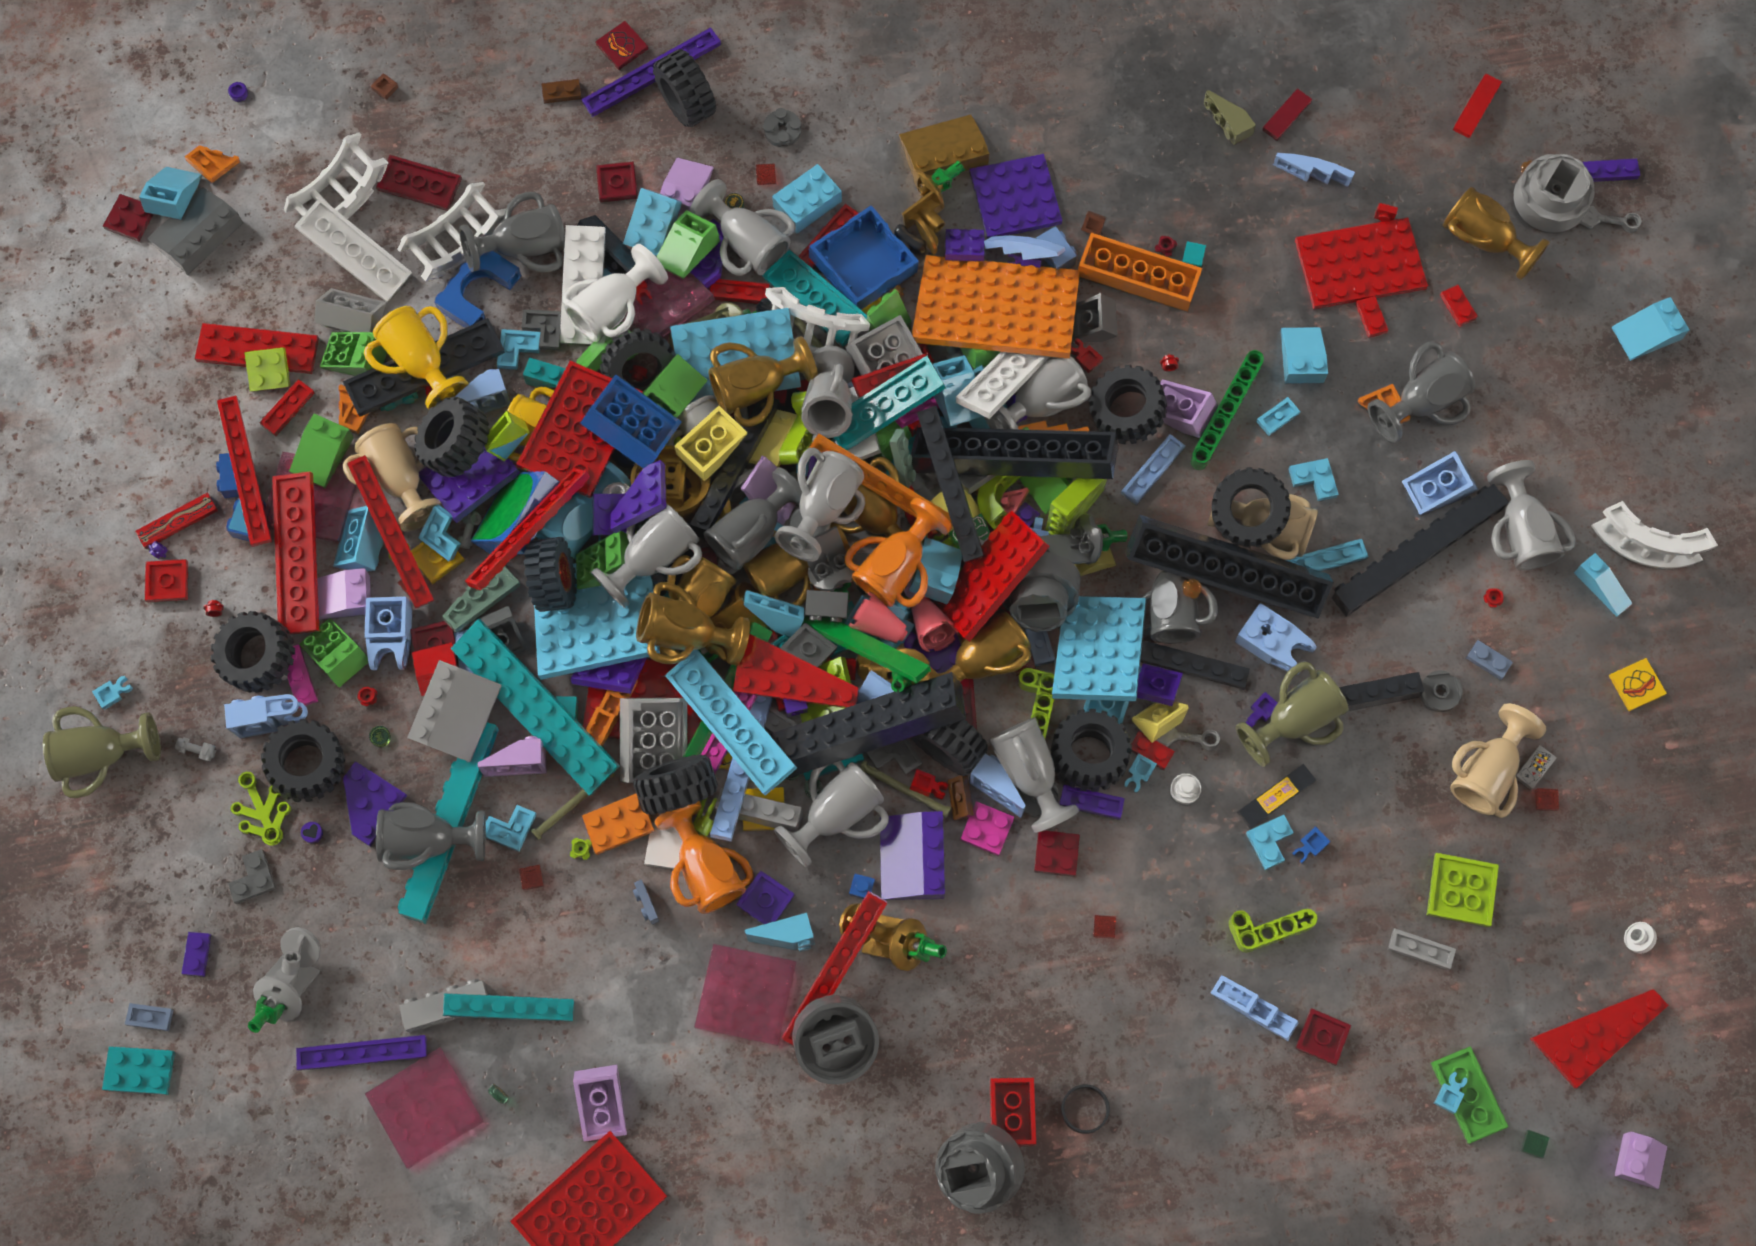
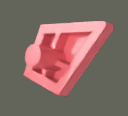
M1023 488L1003 494L1001 505L1007 514L1011 510L1017 513L1029 489Z

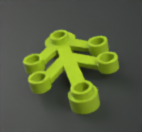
M243 772L239 776L238 782L241 787L248 790L256 810L245 807L240 802L233 803L230 810L236 816L245 815L260 820L264 828L254 826L247 820L241 821L238 828L244 834L252 833L262 836L263 842L269 846L278 845L283 839V831L280 827L285 815L291 812V806L287 802H280L277 806L278 813L272 823L269 817L276 799L281 796V793L274 794L273 788L270 786L269 795L264 805L255 786L257 778L251 772ZM252 779V783L246 785V780ZM287 805V810L282 812L281 807ZM236 806H241L239 812L234 811ZM244 824H249L247 830L242 829ZM271 833H276L274 839H270Z

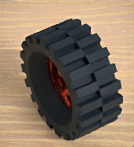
M563 537L530 541L526 545L527 550L524 553L526 557L524 559V565L526 566L524 573L527 577L526 586L529 587L528 594L529 597H532L531 602L535 605V609L539 612L573 607L576 600L575 594H577V588L575 587L577 579L575 578L576 570L573 567L574 560L571 557V550L568 548L567 541Z

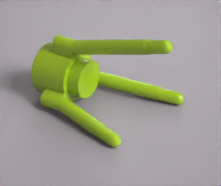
M707 798L701 801L702 808L698 812L693 824L696 831L702 835L708 836L711 833L713 820L709 817L718 800L717 798L713 799L705 816L702 813Z

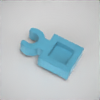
M119 677L116 684L108 681L92 691L102 709L105 710L122 700L120 696L122 692L128 693L132 691L133 687L130 684L122 687L123 683L128 680L127 677Z
M1138 754L1128 771L1133 776L1125 781L1124 786L1128 787L1130 782H1135L1136 788L1134 792L1137 793L1141 787V779L1147 782L1157 763Z
M1456 1072L1452 1073L1449 1077L1450 1085L1445 1083L1442 1085L1434 1104L1452 1114L1456 1113L1464 1096V1093L1460 1092L1459 1089L1467 1083V1078H1463L1461 1083H1457L1455 1081Z

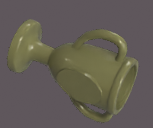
M1300 662L1286 673L1280 686V701L1272 711L1269 724L1259 730H1253L1252 727L1244 722L1237 724L1235 727L1244 748L1262 767H1265L1270 762L1267 746L1279 737L1288 739L1300 738L1312 745H1325L1334 741L1342 734L1344 727L1339 716L1346 714L1349 710L1347 701L1334 680L1323 670L1316 671L1310 662ZM1302 670H1308L1310 677L1287 693L1288 686L1293 677ZM1330 722H1335L1336 727L1334 731L1328 735L1315 738L1307 736Z
M77 706L62 708L53 715L52 723L55 731L45 732L42 742L48 773L55 782L62 781V791L69 798H81L93 793L103 783L108 767L117 762L126 750L143 749L149 761H158L161 757L159 733L156 722L150 712L140 715L139 728L136 731L120 734L113 728L102 726L98 718L86 709ZM76 714L86 717L94 726L62 730L60 720L64 716ZM100 770L98 777L88 787L79 790L70 789L69 778Z

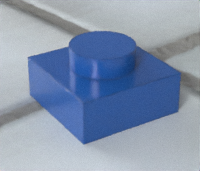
M854 874L849 895L864 899L868 891L872 892L875 879Z

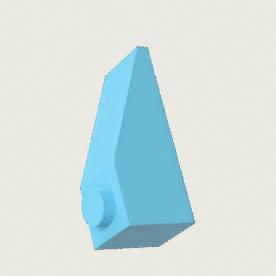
M1596 553L1582 563L1574 572L1616 617L1632 604L1611 569Z
M748 590L745 592L744 606L776 633L792 637L801 627L804 620L803 607Z

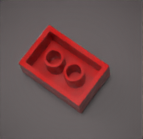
M990 1078L991 1124L1005 1130L1019 1147L1035 1146L1034 1078Z

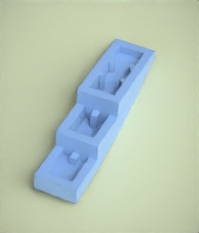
M1277 153L1273 163L1274 166L1306 182L1311 176L1327 185L1330 179H1333L1348 187L1355 173L1338 164L1299 154Z
M993 236L984 241L985 249L1003 247L1004 254L1021 252L1023 260L1059 256L1066 251L1065 247L1055 243L1023 236Z
M1222 975L1211 991L1213 996L1287 1041H1289L1299 1024L1298 1020L1279 1011L1276 1006L1259 998V995Z

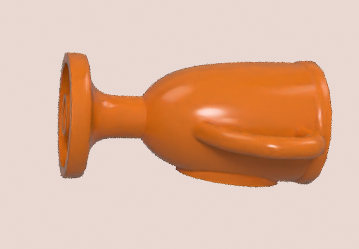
M913 498L910 503V507L917 515V519L909 531L897 532L888 538L875 536L861 539L848 549L844 557L847 567L855 571L852 574L855 583L867 594L870 591L874 593L887 607H892L896 600L905 607H914L920 603L928 588V575L921 562L923 553L921 542L931 530L935 529L947 534L953 527L939 510L920 498ZM879 543L861 566L853 563L852 558L860 548L869 544ZM918 569L921 576L920 588L912 599H905L901 596V593Z
M700 801L684 808L661 813L654 823L659 830L676 829L683 841L679 852V862L674 867L670 880L671 891L676 901L684 907L697 905V909L701 914H707L723 908L742 896L746 891L745 886L752 883L754 873L749 862L742 855L732 849L719 847L711 838L697 833L692 817L702 808ZM729 857L737 861L746 874L744 880H740ZM681 870L692 894V899H686L679 888L678 879Z

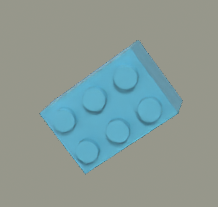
M817 164L772 196L773 207L775 210L784 212L794 221L795 233L797 234L841 203L842 191Z
M641 188L623 244L631 247L641 244L657 256L669 231L677 220L682 201Z

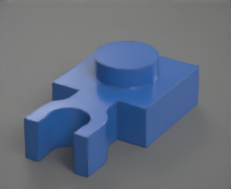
M1315 826L1300 840L1304 846L1297 848L1292 854L1295 856L1298 852H1302L1304 854V857L1300 860L1302 864L1306 861L1310 852L1314 856L1318 855L1330 841Z

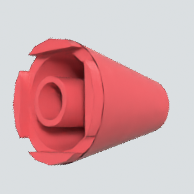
M870 591L867 594L870 596L869 600L864 599L852 618L856 621L854 624L849 623V627L893 643H897L898 640L902 642L908 633L905 630L907 626Z
M924 596L919 604L910 607L919 645L926 652H930L928 649L939 651L955 640L954 635L958 631L954 627L953 621L929 598Z

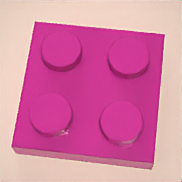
M976 801L973 807L974 816L969 817L960 841L999 856L1015 817Z

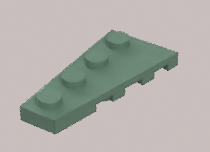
M504 566L503 570L496 574L488 586L481 591L468 586L466 592L461 597H458L445 612L443 620L457 633L520 586V582Z

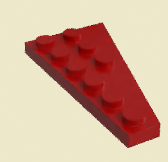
M749 633L745 653L737 665L733 692L847 708L857 704L859 688Z
M1652 989L1534 1036L1530 1040L1575 1089L1669 1005Z

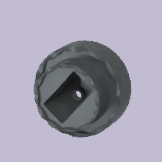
M1045 552L1002 604L1006 610L1010 611L1011 617L1021 628L1030 629L1034 632L1051 631L1056 627H1060L1066 617L1072 614L1078 605L1081 584L1080 572L1067 558L1055 553Z
M828 995L810 1002L796 1018L792 1032L793 1046L801 1068L811 1078L825 1084H844L859 1078L871 1067L879 1048L878 1031L869 1013L856 1000L846 996Z
M976 1122L958 1129L943 1143L935 1163L938 1184L943 1194L956 1207L975 1214L992 1212L1014 1197L1024 1179V1159L1016 1141L1005 1130L990 1123ZM971 1164L976 1167V1170L971 1168Z

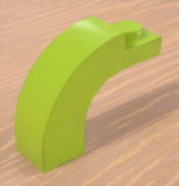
M995 476L979 488L978 508L993 530L998 527L1004 516L1007 515L1001 505L1003 494L1021 476Z

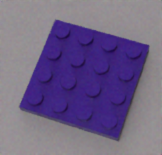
M1044 154L970 169L969 173L987 239L993 236H1008L1062 224V217Z
M485 449L483 454H480L478 457L479 460L472 465V468L464 471L462 475L444 477L428 467H424L419 471V477L433 495L440 500L445 510L452 515L454 521L458 523L520 474L509 458L503 461Z

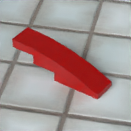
M1485 73L1456 122L1453 131L1470 139L1502 81Z

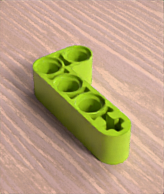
M806 391L792 394L791 402L797 417L779 451V460L782 465L798 464L802 454L812 443L813 434L805 428L801 418V408Z
M1026 668L1019 675L1018 685L1022 690L1036 694L1031 718L1040 719L1045 723L1044 726L1040 727L1044 738H1046L1054 699L1052 696L1053 687L1046 688L1043 682L1050 681L1053 684L1054 674ZM1029 676L1033 679V682L1025 683L1023 678ZM1045 700L1049 703V706L1041 707L1038 702Z
M1303 909L1254 927L1248 913L1240 910L1231 916L1228 924L1237 947L1240 951L1247 953L1306 932L1317 923L1318 918L1312 909ZM1235 917L1242 918L1245 923L1244 926L1236 925ZM1304 917H1305L1306 919H1307V918L1310 919V922H1309V923H1307V921L1302 922V923H1300L1299 925H1298V923H1297V922L1301 921ZM1282 923L1290 924L1291 932L1284 931ZM1262 930H1269L1272 933V938L1266 939L1262 935ZM1243 937L1251 938L1252 946H1246L1243 943Z

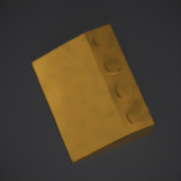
M971 114L899 134L912 175L915 169L924 172L926 175H933L939 167L942 170H946L956 163L957 160L964 166L965 171L989 165V151L986 142Z

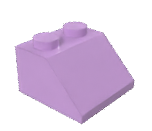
M1635 1132L1623 1134L1615 1177L1659 1189L1667 1146L1654 1138Z

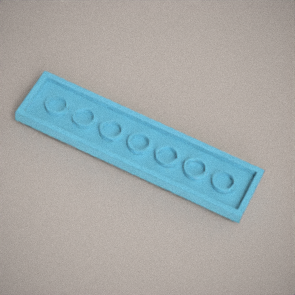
M698 650L692 651L685 660L678 663L665 675L765 796L797 769L794 763Z

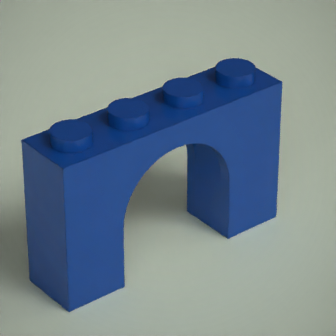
M494 251L484 253L480 256L479 270L472 272L467 262L463 263L457 275L448 281L444 291L438 293L434 303L437 309L444 315L466 328L486 319L482 310L464 299V291L467 285L477 278H490L511 290L522 276L520 269Z

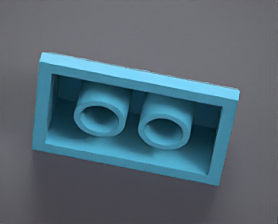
M367 506L347 510L333 567L347 570L365 568L367 572L376 569L379 563V552L384 541Z

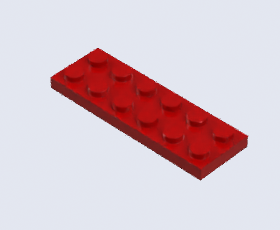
M202 323L194 359L196 362L246 367L245 352L286 348L288 371L312 374L319 337L318 335Z

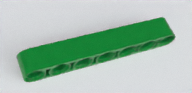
M1252 350L1246 355L1193 451L1190 462L1194 469L1203 470L1209 464L1261 369L1264 356L1260 351ZM1250 360H1255L1258 364H1252ZM1241 376H1247L1249 380H1243ZM1232 392H1238L1240 396H1235ZM1227 407L1231 409L1232 412H1226L1223 410V408ZM1214 424H1221L1223 428H1216ZM1205 440H1212L1214 444H1207ZM1196 456H1202L1205 458V460L1200 461L1196 458Z

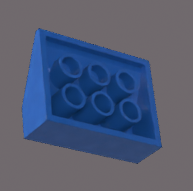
M615 375L588 410L580 424L636 464L645 468L655 461L681 424V421Z

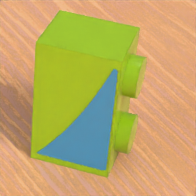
M506 411L490 429L489 435H487L488 442L484 447L487 452L505 461L514 453L518 445L527 438L530 431L525 421Z

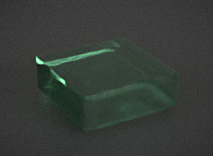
M1527 1130L1521 1151L1542 1159L1544 1158L1550 1137Z

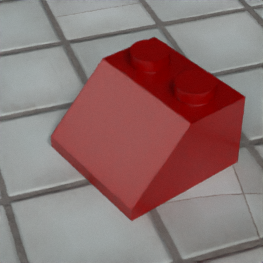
M452 642L412 652L421 696H425L439 660L459 667L456 654L450 649L453 646Z

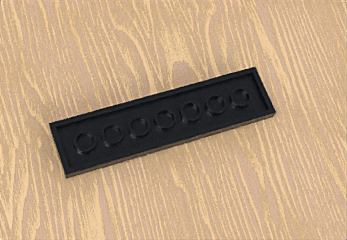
M488 318L447 336L445 343L439 350L441 357L439 370L447 379L505 353ZM394 360L383 364L388 367H400ZM374 368L343 381L359 417L430 386L426 379L415 378L407 372L386 374Z

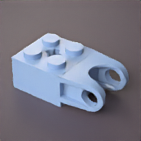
M407 597L366 598L364 638H366L368 663L371 670H378L381 658L389 652L395 654L397 666L400 670H405L411 646L410 629H412L413 607L412 601Z
M1261 603L1235 640L1237 644L1266 663H1271L1287 672L1297 664L1291 656V650L1301 649L1313 653L1317 648L1316 644L1294 624Z
M290 694L270 697L254 696L251 700L237 699L231 701L230 704H224L226 728L239 738L278 732L277 728L279 726L289 725L288 722L292 720L295 723H299L300 719H305L308 713L307 707ZM289 699L293 700V702H285V701H286V700H289ZM301 707L303 710L301 716L293 717L292 714Z

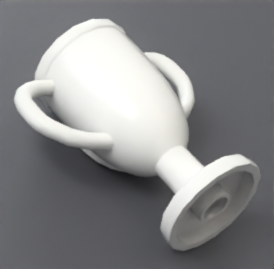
M636 244L632 248L631 253L636 265L628 273H614L600 279L584 280L575 283L563 294L562 301L565 304L564 308L569 319L589 340L598 342L604 335L611 338L622 335L629 329L635 316L633 302L636 297V287L647 278L660 285L668 280L667 272L663 265L643 245ZM581 289H584L583 291H581L577 296H575V297L570 301V298H571L576 292H578V291L581 290ZM628 312L625 321L617 329L612 330L620 324V322L624 319L626 313Z

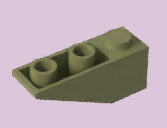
M1210 90L1206 91L1204 105L1214 115L1215 122L1221 125L1228 140H1231L1235 145L1254 134L1256 125L1244 109Z

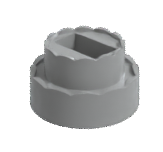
M1547 154L1532 161L1518 179L1514 188L1515 207L1520 216L1529 225L1538 230L1552 233L1567 231L1579 224L1587 213L1594 198V181L1580 160L1567 154Z

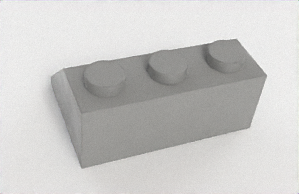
M331 288L316 300L314 322L321 324L323 327L338 328L342 332H373L376 324L382 318L386 302Z

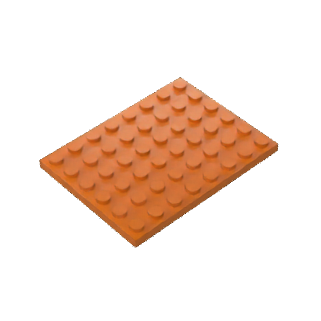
M926 255L912 336L916 343L1070 359L1080 272L1074 269L1060 268L1057 270L1053 267L1040 266L1039 268L1033 265L1021 266V264L994 261L945 260V257Z

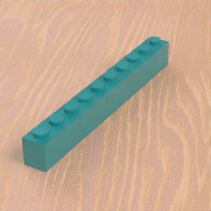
M486 723L471 762L457 757V760L453 761L451 765V776L449 781L446 780L442 790L444 794L442 799L438 800L435 811L436 815L447 820L452 827H463L482 777V772L478 768V762L490 756L499 732L495 724ZM451 845L444 853L428 858L422 864L413 867L414 873L412 878H409L406 882V894L398 903V913L402 917L423 924L427 923L456 845Z

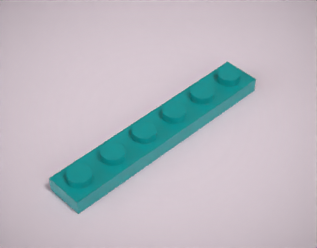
M444 993L443 1016L572 1022L574 999Z

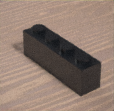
M596 215L579 220L577 226L606 228L604 266L612 274H626L636 265L631 250Z
M1419 672L1339 687L1347 701L1348 711L1419 698L1424 692Z

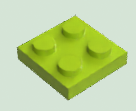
M286 348L245 352L250 392L291 387Z

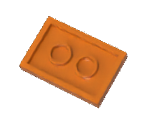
M637 794L582 815L596 855L655 832L649 814L644 813L641 809Z

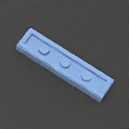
M1169 434L1123 488L1121 494L1137 505L1184 450L1186 445Z

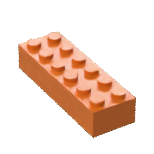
M1091 233L1078 267L1079 277L1187 312L1202 271L1200 267Z

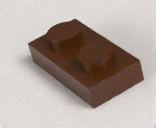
M579 79L541 83L544 104L582 99Z
M960 775L949 779L948 786L953 820L960 821L974 816L968 775Z

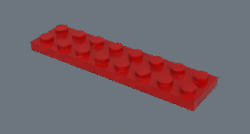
M309 471L273 476L278 621L290 631L289 635L320 631L313 473Z

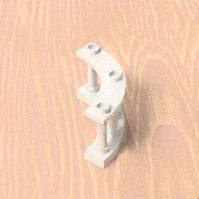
M360 133L348 135L343 139L338 153L329 166L309 185L287 196L284 211L287 213L296 209L304 216L308 210L303 204L312 198L315 201L322 198L327 202L319 193L330 184L344 198V201L335 210L348 219L374 192L372 187L376 181H381L388 162L384 158L376 161L372 160L358 146L361 138ZM353 153L367 165L363 176L348 162ZM343 168L358 182V185L351 194L335 179Z
M484 182L469 184L464 194L450 210L439 216L429 226L417 232L406 234L401 239L397 250L402 252L411 249L425 265V270L421 275L425 281L439 278L445 275V271L451 267L457 269L463 263H466L459 232L451 225L461 215L477 231L474 235L476 237L492 235L495 228L504 221L506 209L495 210L480 194L485 186ZM475 200L489 214V218L483 226L467 210ZM445 229L460 245L458 249L449 254L434 238ZM428 241L442 258L431 261L418 246Z
M784 287L766 288L765 296L773 304L772 310L789 308L792 328L795 317L806 321L807 326L804 339L811 353L819 349L811 346L815 325L829 329L825 346L834 345L836 331L838 330L850 331L848 344L857 339L858 333L861 331H869L870 323L862 314L837 313L836 316L825 314L824 309L810 304L807 307L800 304V299L793 296Z
M1623 501L1606 508L1603 513L1607 518L1591 525L1597 535L1612 550L1633 562L1654 568L1674 569L1694 565L1703 561L1699 553L1712 550L1718 546L1708 528L1693 533H1682L1681 535L1669 534V532L1653 527L1649 528L1640 522L1641 520L1627 508Z

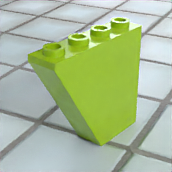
M1077 478L1051 503L1045 531H1048L1049 535L1070 533V529L1074 528L1078 517L1085 514L1102 494L1107 479Z

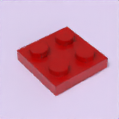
M186 559L146 562V602L188 600V561Z

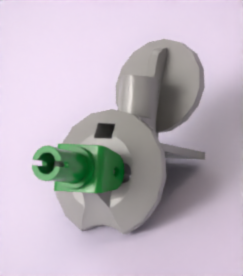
M295 927L284 933L281 939L283 955L267 974L256 982L253 988L256 1000L255 1016L247 1025L250 1031L258 1033L266 1022L275 1024L279 1018L283 1021H289L299 1016L302 1010L300 996L320 973V970L312 967V965L318 961L321 955V946L314 934L307 929Z

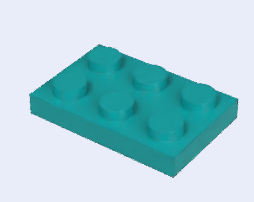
M109 1046L102 1090L168 1095L175 1051Z

